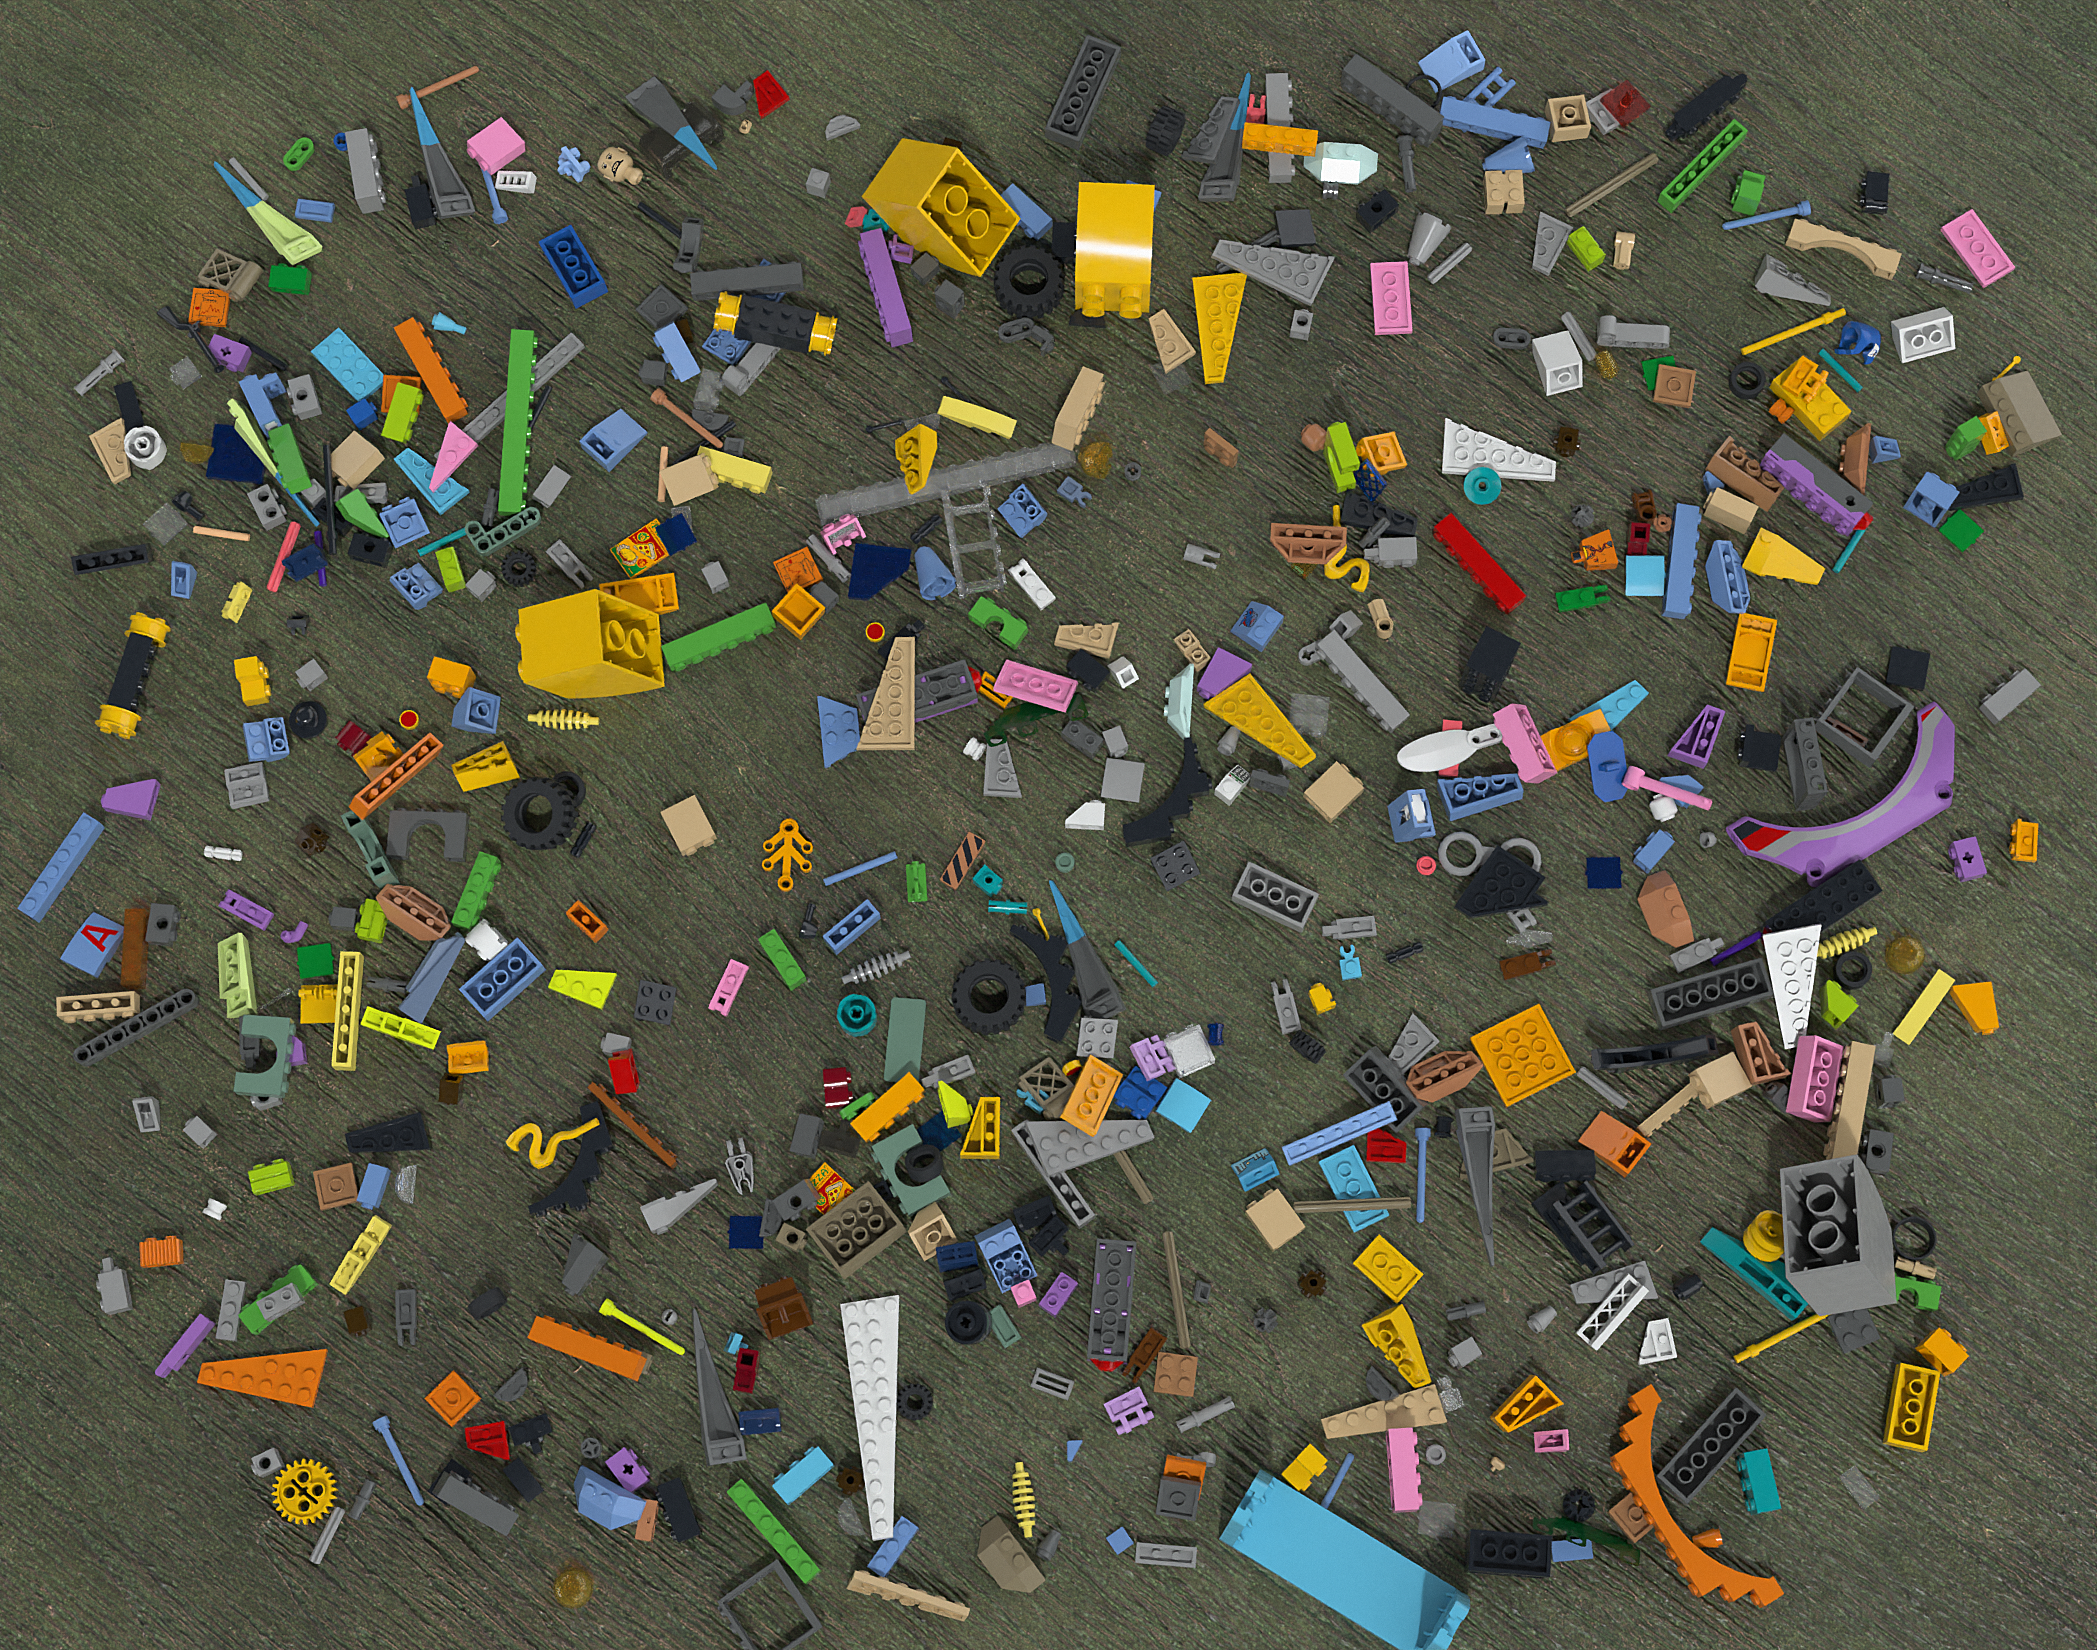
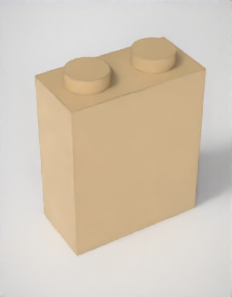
M353 431L331 453L332 477H338L337 480L345 488L349 486L354 490L385 458L376 447L356 431Z
M705 453L659 471L674 506L719 487L718 477L712 472L710 467L711 461L708 456H705Z
M1718 487L1714 493L1710 492L1703 506L1706 509L1704 516L1742 534L1746 533L1759 507Z
M1337 761L1303 795L1329 823L1335 820L1360 796L1364 789L1361 780L1357 777L1353 778L1349 774V769L1344 764L1340 765Z
M695 795L660 812L682 856L692 855L697 852L698 848L710 846L717 839Z
M1734 1052L1697 1068L1688 1075L1691 1085L1696 1089L1699 1099L1706 1109L1737 1096L1752 1087Z
M1278 1188L1275 1191L1270 1189L1264 1193L1261 1201L1257 1202L1255 1200L1247 1206L1248 1210L1245 1212V1215L1272 1252L1305 1229V1225Z

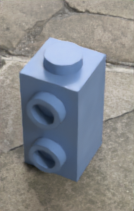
M1659 830L1657 833L1652 832L1646 839L1647 845L1644 848L1640 846L1634 853L1636 857L1633 862L1648 874L1675 842L1672 840L1673 837L1668 832H1663L1662 830Z
M371 1163L368 1164L357 1197L361 1207L372 1210L373 1207L379 1208L391 1173L388 1168Z

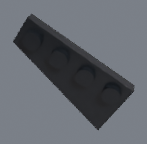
M2016 463L2004 469L1996 470L1987 476L1979 477L1970 483L1967 482L1955 487L1959 494L1948 508V511L2023 500L2024 495Z

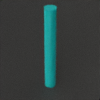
M1824 348L1818 353L1856 392L1862 390L1863 387Z
M465 527L418 549L420 557L467 535Z
M1866 529L1855 532L1832 569L1835 573L1840 572Z
M1120 940L1114 944L1152 988L1158 984L1157 980Z

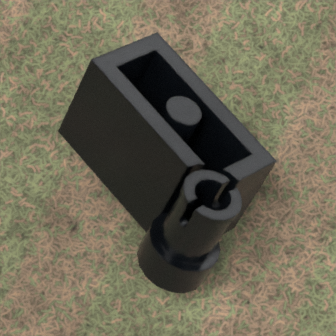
M1867 171L1865 177L1861 178L1860 189H1863V195H1860L1859 206H1862L1861 213L1878 215L1887 213L1889 173Z

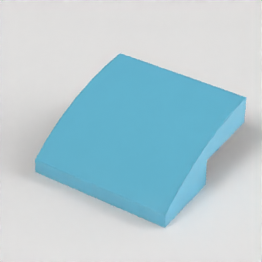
M1626 555L1625 595L1664 596V555Z
M1175 1078L1155 1111L1170 1122H1174L1188 1133H1191L1211 1099Z

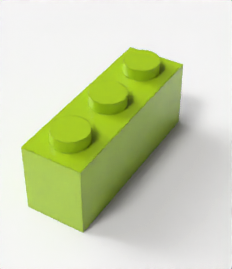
M400 382L397 383L381 436L404 444L407 443V440L411 439L413 432L411 427L417 420L418 412L416 411L418 405L422 404L424 397L421 389Z

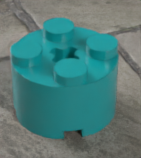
M851 994L840 1002L837 1010V1019L844 1032L857 1037L868 1034L874 1028L877 1022V1013L873 1002L868 997ZM854 1013L860 1014V1018L854 1017Z

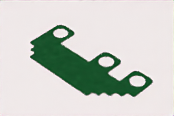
M1073 695L1066 710L1069 719L1077 721L1088 717L1089 713L1081 695ZM1032 702L1020 704L1003 710L1004 714L999 715V720L994 721V725L989 727V731L984 732V736L989 747L1006 743L1007 737L1004 730L1013 727L1017 728L1020 737H1027L1039 731L1035 720L1062 711ZM1077 709L1084 711L1081 717L1075 718L1072 716V712ZM1024 726H1033L1034 730L1031 733L1026 734L1022 732ZM995 735L1003 737L999 743H992L991 738Z
M1564 1516L1561 1518L1555 1517V1519L1548 1517V1519L1534 1517L1533 1528L1535 1530L1552 1535L1553 1528L1555 1527L1567 1532L1566 1540L1570 1543L1586 1547V1541L1590 1540L1620 1551L1619 1559L1633 1566H1639L1640 1550L1629 1544L1627 1539L1573 1521ZM1537 1525H1545L1549 1528V1531H1543ZM1570 1537H1577L1582 1540V1543L1573 1542ZM1623 1556H1630L1633 1559H1635L1636 1562L1630 1563L1623 1558Z

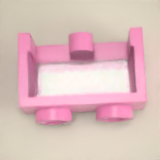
M853 514L841 516L839 522L825 525L823 527L824 530L820 532L829 551L833 555L837 553L835 548L842 544L844 546L851 545V539L859 535L862 538L866 537L858 519Z

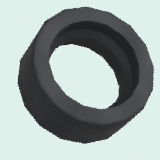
M1743 362L1738 364L1729 376L1728 384L1731 392L1738 398L1745 400L1757 397L1765 386V372L1756 363ZM1743 371L1751 372L1758 378V385L1753 390H1744L1736 382L1737 375Z
M564 771L552 778L558 780V783L563 780L574 781L578 785L579 790L573 800H576L578 806L583 802L586 796V788L579 775L574 772Z
M1857 951L1842 954L1835 962L1833 975L1841 987L1856 990L1863 987L1870 980L1872 964L1862 953ZM1854 959L1862 964L1864 974L1860 980L1851 982L1843 977L1841 968L1847 960Z
M928 1144L913 1148L906 1155L904 1162L910 1178L919 1182H926L936 1178L944 1167V1162L938 1148ZM926 1158L934 1159L930 1165L924 1168L914 1167L920 1160Z
M495 1287L477 1297L467 1308L473 1318L478 1321L500 1309L507 1302V1299L501 1289Z

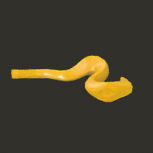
M1334 505L1333 527H1341L1340 506ZM1346 544L1327 564H1324V574L1329 579H1340L1354 566H1357L1361 571L1358 582L1351 584V588L1364 592L1368 585L1370 573L1369 563L1365 559L1353 558L1342 566L1336 567L1337 562L1346 553Z
M595 1118L574 1130L561 1131L554 1134L550 1138L544 1154L540 1153L542 1133L539 1126L534 1123H528L519 1127L508 1137L506 1144L512 1150L519 1151V1142L529 1133H532L533 1141L529 1150V1159L533 1167L542 1169L553 1163L560 1141L576 1138L600 1125V1123Z

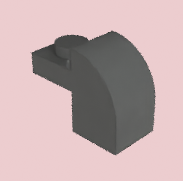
M746 80L735 93L723 84L711 98L713 105L724 114L739 115L747 110L745 101H749L754 92L752 84Z

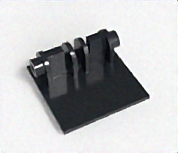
M1184 840L1150 858L1151 865L1156 869L1166 891L1200 874Z
M640 980L633 1018H636L637 1021L647 1020L670 1026L676 987Z

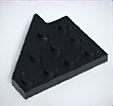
M1497 845L1460 897L1454 909L1472 919L1547 906L1549 902L1536 894L1546 877Z

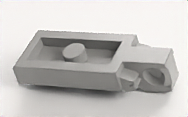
M1374 916L1336 919V921L1331 922V926H1323L1321 929L1322 936H1333V939L1338 940L1377 935Z
M1721 937L1712 942L1709 938L1704 939L1670 955L1669 958L1679 974L1713 958L1717 954L1716 949L1722 947L1724 943Z
M965 1055L933 1068L932 1071L928 1072V1077L921 1079V1084L923 1088L933 1085L934 1089L938 1088V1081H943L948 1085L976 1074L969 1055Z

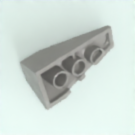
M712 1179L690 1188L691 1192L688 1193L686 1191L676 1192L669 1200L663 1197L641 1206V1211L653 1234L657 1233V1235L667 1232L668 1227L675 1224L718 1186L717 1180Z

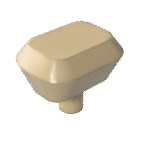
M743 120L739 131L747 134L752 126L751 121Z
M1492 1457L1491 1464L1493 1467L1491 1470L1493 1472L1495 1469L1500 1471L1505 1468L1504 1462L1497 1457Z

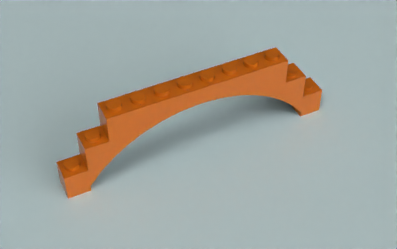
M1652 1384L1627 1399L1629 1401L1628 1406L1638 1416L1618 1428L1621 1439L1628 1443L1629 1446L1610 1457L1612 1461L1610 1464L1614 1471L1619 1472L1623 1478L1621 1481L1624 1487L1634 1494L1632 1499L1636 1506L1641 1507L1645 1514L1643 1516L1649 1525L1653 1524L1656 1538L1659 1542H1663L1667 1548L1665 1550L1666 1554L1677 1564V1571L1689 1583L1688 1588L1690 1592L1699 1598L1719 1587V1594L1728 1603L1750 1592L1751 1601L1754 1605H1758L1759 1608L1765 1607L1782 1596L1784 1592L1774 1576L1769 1578L1755 1577L1724 1566L1701 1551L1680 1530L1662 1501L1652 1468V1425L1657 1405L1662 1400Z

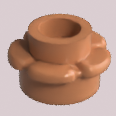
M1661 514L1655 518L1653 525L1658 532L1663 533L1671 529L1672 520L1670 517Z

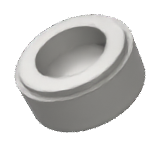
M1434 1444L1427 1448L1425 1457L1430 1464L1438 1465L1445 1460L1446 1452L1442 1446Z

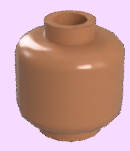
M1308 424L1301 432V441L1314 452L1320 449L1324 450L1327 431L1318 424Z

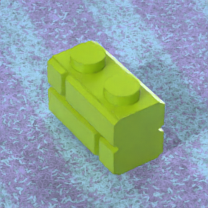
M1584 226L1569 235L1567 245L1588 272L1604 261L1606 254L1599 248L1597 242Z
M454 547L435 552L448 592L465 588L466 582Z
M366 899L365 904L362 903L360 907V915L362 916L360 922L356 923L355 933H357V937L361 940L382 943L388 919L378 901Z
M283 1159L274 1160L272 1165L268 1166L264 1164L255 1165L253 1170L248 1171L252 1192L256 1196L295 1185L291 1165Z

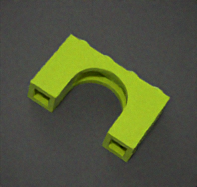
M1335 422L1327 428L1323 454L1336 492L1340 493L1347 491V489L1355 488L1356 480L1352 471L1359 470L1360 462L1346 422Z

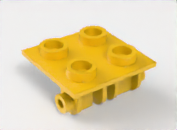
M338 984L301 985V989H299V997H301L300 1024L335 1023Z

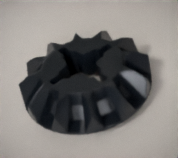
M1575 1489L1565 1496L1563 1510L1567 1517L1573 1521H1586L1595 1511V1500L1587 1491ZM1580 1497H1582V1504L1587 1506V1508H1581L1577 1514V1507L1571 1503L1578 1502Z

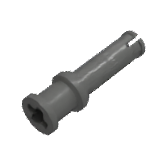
M1405 135L1398 137L1396 141L1399 144L1400 152L1398 157L1402 161L1405 192L1410 193L1417 190L1413 167L1415 153L1412 151L1411 142L1413 137Z
M1922 262L1915 275L1916 279L1922 278L1930 281L1931 284L1939 283L1970 294L1973 287L1972 282L1942 273L1939 268L1936 267L1934 269L1925 266ZM1947 280H1950V281L1959 283V284H1961V286H1960V285H1957V284H1955V283L1949 282V281H1947Z

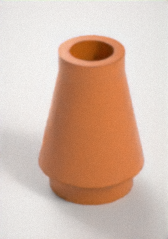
M1711 1528L1692 1536L1693 1544L1697 1547L1718 1548V1545H1723L1719 1529Z

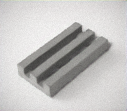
M1037 1368L1031 1387L1068 1401L1075 1381ZM1039 1374L1046 1375L1069 1384V1387L1067 1388L1038 1376ZM1039 1381L1066 1391V1395L1037 1385L1036 1382Z

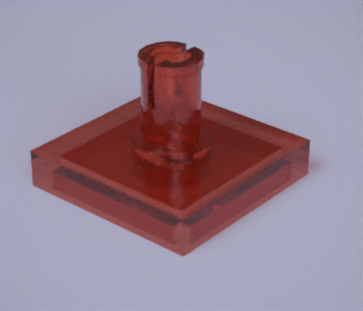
M1625 80L1600 99V102L1623 128L1651 107L1628 80Z

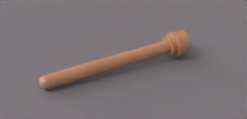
M477 66L470 67L415 93L419 99L477 73L479 68ZM410 94L396 96L402 110L408 108V105L412 102Z
M658 388L653 392L650 398L651 401L656 405H664L714 446L722 448L723 443L669 401L663 390Z

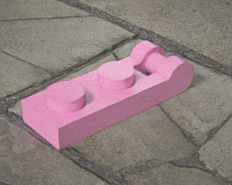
M733 959L730 960L708 1009L718 1010L724 1016L728 1015L747 974L748 966ZM720 997L726 1000L724 1005L719 1003Z

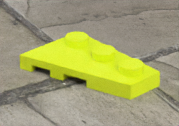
M555 970L548 988L602 1010L617 977V973Z

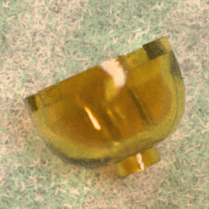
M1094 441L1084 447L1079 454L1078 460L1085 474L1096 479L1107 477L1111 469V464H1108L1109 458H1112L1110 443Z
M1912 936L1895 938L1886 948L1885 960L1888 967L1895 973L1910 975L1915 973L1924 963L1925 949L1923 944Z
M570 1568L557 1576L553 1585V1592L557 1602L563 1607L576 1609L583 1607L590 1601L594 1592V1584L588 1573L581 1569Z

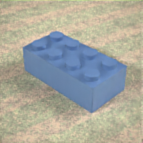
M516 938L459 990L478 1012L489 1021L546 969L528 948Z

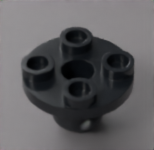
M305 701L292 709L289 716V725L298 737L308 740L319 736L328 725L326 711L321 705L316 702Z

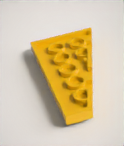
M1243 273L1192 278L1205 384L1224 382L1247 275Z

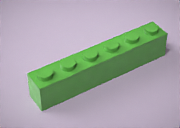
M1733 119L1660 193L1657 202L1672 213L1745 140L1748 130L1737 120Z
M765 602L662 645L661 648L671 671H680L686 668L688 664H697L703 661V658L707 656L713 657L720 654L724 649H733L739 645L738 643L752 641L762 633L764 635L769 634L776 628V625Z
M742 1478L727 1491V1494L806 1585L821 1572V1569Z

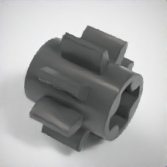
M1579 504L1571 511L1573 518L1571 521L1576 527L1578 525L1581 528L1587 527L1594 520V515L1592 514L1594 510L1589 505Z
M1262 1307L1253 1316L1255 1319L1254 1326L1260 1332L1266 1330L1267 1333H1270L1278 1325L1276 1322L1277 1315L1271 1309L1265 1310Z

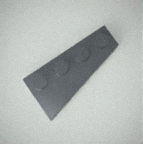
M1221 96L1209 114L1210 118L1208 121L1202 124L1200 127L1201 131L1190 142L1191 146L1181 155L1183 160L1217 164L1240 104L1238 98Z

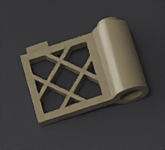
M216 249L197 278L199 284L205 287L211 285L228 293V296L233 301L238 302L245 299L263 273V270L254 262H246L220 249ZM219 255L225 258L226 262L215 263ZM239 264L240 267L238 270L231 271L230 265ZM227 267L228 273L218 275L217 269ZM215 271L216 276L211 278L205 277L207 272ZM230 278L227 286L220 284L221 279Z
M1048 1057L1020 1076L1018 1085L1025 1093L1028 1091L1044 1110L1043 1116L1047 1121H1058L1061 1119V1113L1074 1085L1052 1059ZM1048 1064L1053 1069V1075L1041 1073L1042 1068ZM1030 1076L1038 1077V1085H1031L1026 1079ZM1041 1078L1052 1079L1051 1087L1040 1086ZM1054 1080H1061L1066 1086L1062 1089L1054 1088ZM1039 1090L1050 1091V1097L1044 1101L1039 1096Z

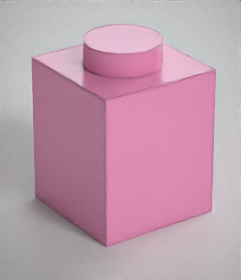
M1029 1280L1010 1287L1018 1308L1037 1301Z

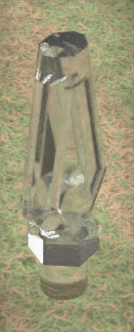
M1527 929L1521 934L1507 937L1508 944L1523 945L1526 948L1552 941L1551 932Z

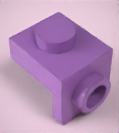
M894 234L893 240H889L887 247L888 251H890V259L911 264L914 246L897 243L898 235Z

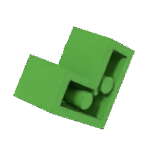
M1744 170L1742 176H1738L1735 192L1731 199V203L1734 204L1733 211L1754 216L1761 199L1766 176Z

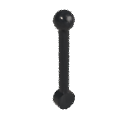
M947 377L941 379L943 385H947L964 402L970 403V399L965 398L949 383Z
M898 419L896 422L875 427L869 425L866 427V432L871 434L874 430L895 425L902 426L904 420Z

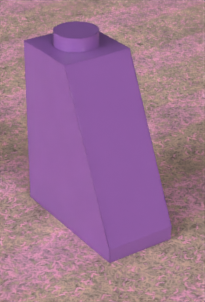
M1218 647L1197 686V692L1203 698L1212 699L1249 674L1252 664Z
M155 779L107 788L106 794H103L101 798V805L107 812L151 821L161 784Z

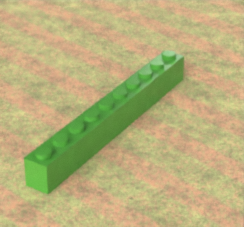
M511 329L498 505L499 515L515 516L526 509V500H523V494L527 493L528 482H524L525 475L529 473V464H526V457L530 456V445H527V438L531 439V427H528L529 420H532L533 409H530V402H534V391H531V384H535V373H532V368L536 366L537 355L533 354L534 348L538 346V337H535L532 330Z

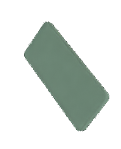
M894 997L891 1000L884 1080L886 1082L897 1083L908 1072L919 1082L926 1012L925 1000Z

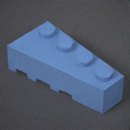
M1517 773L1492 775V777L1476 776L1468 779H1438L1437 790L1449 821L1520 800L1523 797L1524 791Z

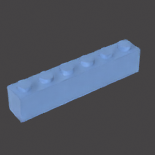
M1452 96L1443 97L1439 108V113L1444 116V126L1512 142L1524 136L1527 145L1542 149L1547 142L1551 122L1541 117L1533 118L1524 113H1511L1507 109H1494L1490 105H1477L1472 101H1460Z
M1677 503L1673 508L1661 616L1684 619L1691 612L1692 603L1689 600L1694 590V585H1691V581L1696 572V567H1693V563L1698 554L1695 544L1698 542L1700 532L1697 531V526L1700 524L1702 516L1699 513L1698 506Z
M83 812L17 909L40 923L105 827Z

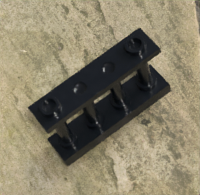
M1586 1180L1577 1188L1579 1191L1578 1195L1564 1205L1559 1201L1555 1202L1546 1212L1591 1272L1595 1274L1607 1265L1604 1262L1605 1258L1619 1248L1626 1252L1635 1244L1631 1236L1625 1232L1597 1195L1595 1188ZM1585 1200L1592 1209L1574 1221L1568 1214V1211ZM1595 1216H1598L1604 1225L1586 1237L1580 1230V1227ZM1607 1232H1610L1616 1241L1598 1253L1592 1246V1243Z

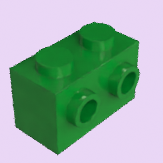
M286 264L271 265L268 287L273 292L309 295L312 273L307 267L297 265L296 268L289 267Z

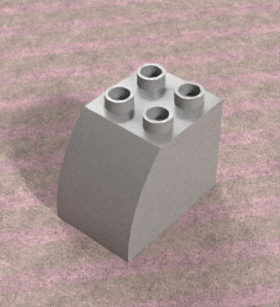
M1856 1154L1780 1169L1786 1278L1819 1316L1897 1303L1892 1230L1877 1188L1859 1156Z

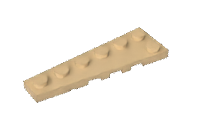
M1433 1384L1401 1394L1393 1400L1378 1401L1321 1419L1326 1439L1384 1432L1388 1429L1447 1423L1436 1386Z
M855 1570L846 1588L870 1596L871 1593H877L882 1596V1599L888 1601L890 1599H899L901 1604L906 1606L917 1604L921 1610L960 1621H965L970 1611V1608L965 1607L963 1603H952L946 1601L945 1597L938 1595L934 1597L928 1595L924 1590H913L908 1588L906 1584H895L889 1582V1579L879 1576L877 1578L871 1576L869 1572L864 1570Z

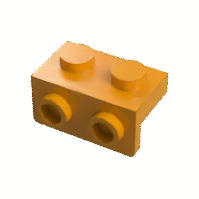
M2017 819L2010 826V835H2013L2012 842L2009 845V854H2012L2011 860L2036 862L2038 823L2022 822V819Z
M485 1041L447 1045L449 1055L448 1071L450 1074L489 1071V1052Z

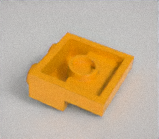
M1395 432L1364 437L1356 444V453L1362 457V468L1365 473H1368L1369 478L1385 475L1388 471L1402 469L1407 466Z
M381 731L367 741L368 746L353 756L371 782L404 755L399 747L396 749L393 747L392 744L395 741L389 733L385 735Z

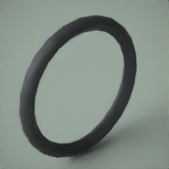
M1420 75L1410 80L1405 87L1406 90H1409V87L1420 79H1428L1436 84L1438 97L1434 104L1430 106L1434 109L1442 96L1440 83L1428 75Z

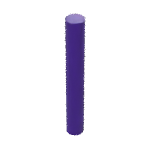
M315 531V544L323 549L322 532ZM325 567L318 570L319 586L321 587L327 586Z
M1758 930L1710 959L1711 964L1715 966L1759 940L1763 936L1762 933Z

